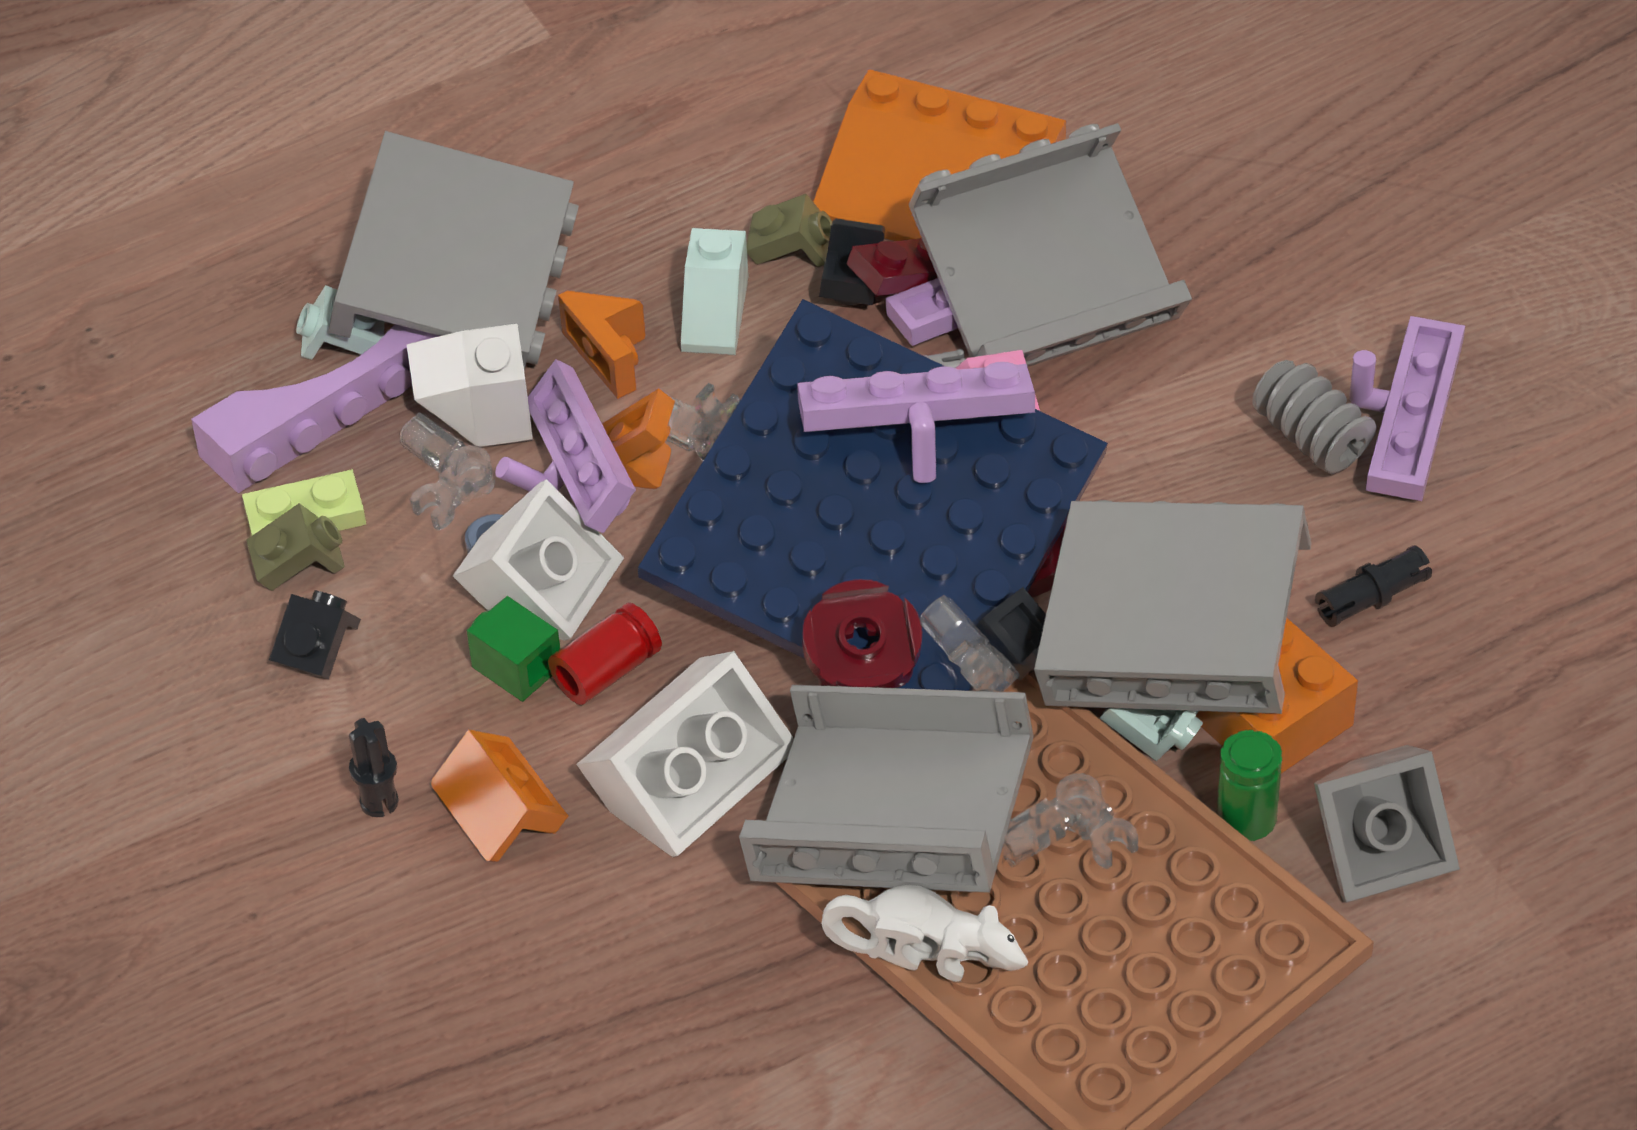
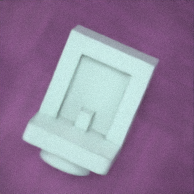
M325 285L315 303L305 304L300 313L296 332L302 335L301 356L312 360L323 342L363 354L384 336L385 321L357 314L350 338L329 333L337 289Z
M1106 708L1100 717L1101 720L1156 761L1173 745L1183 750L1203 724L1196 717L1198 711Z

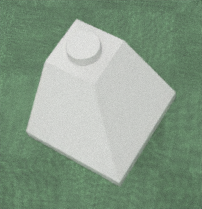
M546 479L537 484L479 537L453 577L488 611L506 596H509L558 629L559 639L565 641L573 636L624 557L597 530L585 526L579 512Z

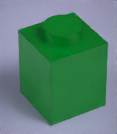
M509 596L502 599L490 611L482 612L474 620L471 627L466 630L472 668L521 702L525 701L552 677L548 660L551 655L560 650L558 629Z

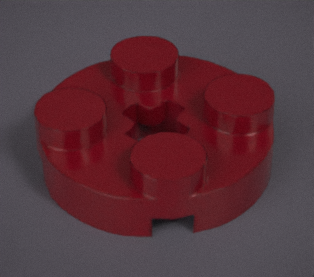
M873 580L845 581L832 586L823 593L822 600L814 605L812 611L809 610L804 620L802 639L806 663L810 670L819 678L820 685L897 688L909 682L913 675V669L920 657L922 644V626L914 606L905 597L903 602L897 595L888 592L889 586ZM858 627L865 628L868 636H877L879 639L878 642L872 643L869 649H857L856 646L850 645L847 642L848 639L853 638L854 629Z

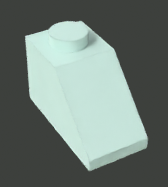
M692 228L684 273L681 352L736 355L749 278L746 231Z

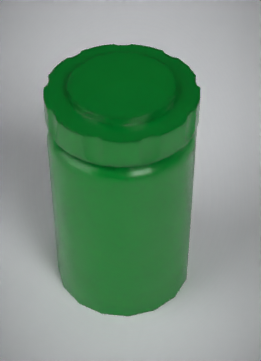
M1244 730L1228 737L1224 742L1223 748H1221L1217 815L1249 841H1256L1271 833L1277 822L1282 749L1279 743L1267 733Z

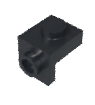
M834 219L832 221L819 297L834 299L836 302L844 305H857L859 303L873 305L875 294L846 263L853 246L876 244L884 241V226L844 219Z
M1022 587L983 617L975 626V629L1020 681L1034 671L1046 613Z
M314 590L311 599L291 594L269 660L276 664L329 680L346 628L358 630L361 619L345 610L347 601L337 596Z

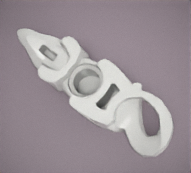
M902 885L893 887L869 901L850 895L838 896L826 905L822 915V928L826 936L841 947L857 953L868 954L871 958L880 957L909 970L918 969L921 960H937L936 966L939 974L955 982L961 981L965 970L960 962L965 960H978L985 966L1002 968L1008 971L1022 969L1028 964V960L1014 935L999 922L998 913L994 906L983 907L980 914L976 916L956 909L941 896L922 886ZM853 917L858 920L871 933V939L862 938L849 931L843 924L842 918Z

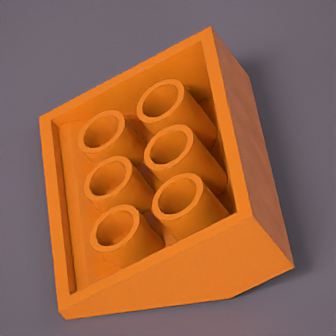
M869 69L848 104L813 202L820 211L826 212L832 221L834 219H844L884 226L885 239L901 241L921 238L909 208L911 198L921 179L940 170H949L951 174L967 170L972 163L988 155L998 154L1003 159L1019 154V151L1024 146L1037 140L1049 139L1051 144L1065 140L1066 120Z

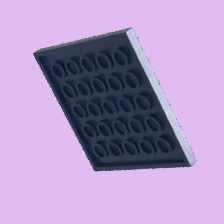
M802 299L639 564L638 578L804 659L802 646L804 620L809 610L812 611L814 605L822 600V594L832 586L845 581L863 579L880 582L889 586L888 592L897 595L903 602L905 597L914 606L922 626L921 652L913 669V675L909 682L897 688L972 691L994 653L992 647L975 629V626L983 617L1022 587L1027 592L1029 591L1067 523L1071 501H1080L1106 455L1108 443L1035 409V413L934 421L936 479L932 482L920 483L913 479L912 428L910 423L804 432L798 404L797 383L813 382L817 378L824 376H835L842 379L871 377L883 371L899 374L923 373L937 367H944V365ZM863 627L855 628L853 638L847 640L850 645L856 646L857 649H869L872 643L879 641L877 636H868Z

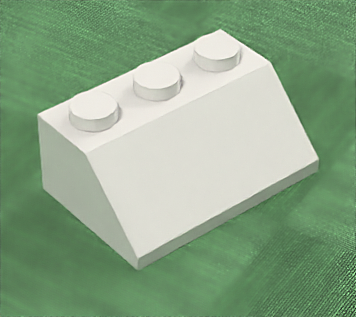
M732 651L697 659L576 765L610 813L674 857L681 854L786 760L794 738L736 653Z

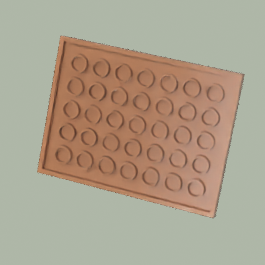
M1009 671L984 691L1025 693L1034 738L990 893L946 890L931 891L948 901L956 909L976 916L980 914L983 907L994 906L998 913L999 922L1014 935L1028 960V964L1022 969L1008 971L1002 968L985 966L978 960H965L960 962L965 970L961 981L955 982L939 974L936 966L937 960H921L918 969L909 970L880 957L871 958L868 954L854 953L1053 1130H1161L1372 957L1374 941L1088 709L1072 706H1045L1035 671L1021 681L1012 671ZM775 882L821 924L826 905L836 897L850 895L869 901L884 891L891 889L884 887ZM853 917L842 918L843 924L849 931L862 938L871 939V933L858 920Z

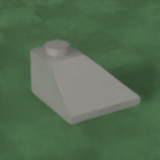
M1404 745L1352 760L1314 783L1343 902H1351L1460 869L1432 751Z

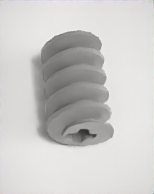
M1289 360L1276 363L1264 374L1256 386L1252 402L1254 408L1260 415L1266 416L1274 428L1281 430L1287 440L1296 443L1300 452L1309 456L1318 468L1330 474L1345 470L1361 456L1373 439L1376 431L1374 420L1367 416L1361 417V410L1356 404H1346L1347 398L1345 394L1340 390H1332V384L1326 377H1317L1318 372L1312 364L1304 363L1295 366L1294 362Z

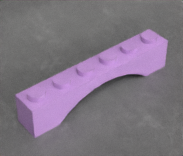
M395 324L370 349L353 361L325 375L298 384L267 390L236 391L191 419L199 457L237 493H240L254 483L267 478L272 472L301 454L311 451L319 443L346 426L356 423L364 415L388 400L404 393L412 386L407 344L439 337V335Z

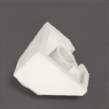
M518 324L459 331L407 344L414 400L436 415L477 448L533 440Z

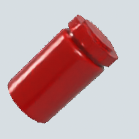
M628 602L617 609L615 613L610 614L551 655L548 660L549 669L562 692L576 704L584 705L641 665L646 658H650L658 653L662 647V640L657 627L647 613L634 603Z

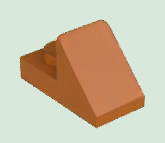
M568 290L559 294L558 300L563 335L617 399L635 391L634 366L638 365L639 360L634 344L641 342L646 336L643 304L635 299Z
M659 388L602 423L634 487L659 488L670 459L671 448L665 441L671 430L668 423L675 400Z

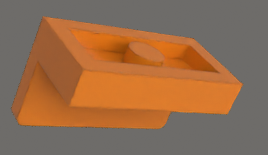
M468 729L431 780L432 788L487 861L498 862L522 829L556 834L568 818V814L516 745L506 736Z

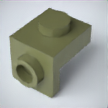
M807 194L776 205H768L752 215L747 240V254L758 265L803 249L817 267L825 265L832 220L826 212L819 210Z
M300 503L246 540L257 581L271 591L315 561H318L334 574L345 567L339 545L342 544V537L335 524L326 516H316Z

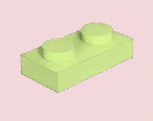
M353 469L242 494L252 536L298 503L318 517L326 516L339 531L366 525L364 509Z

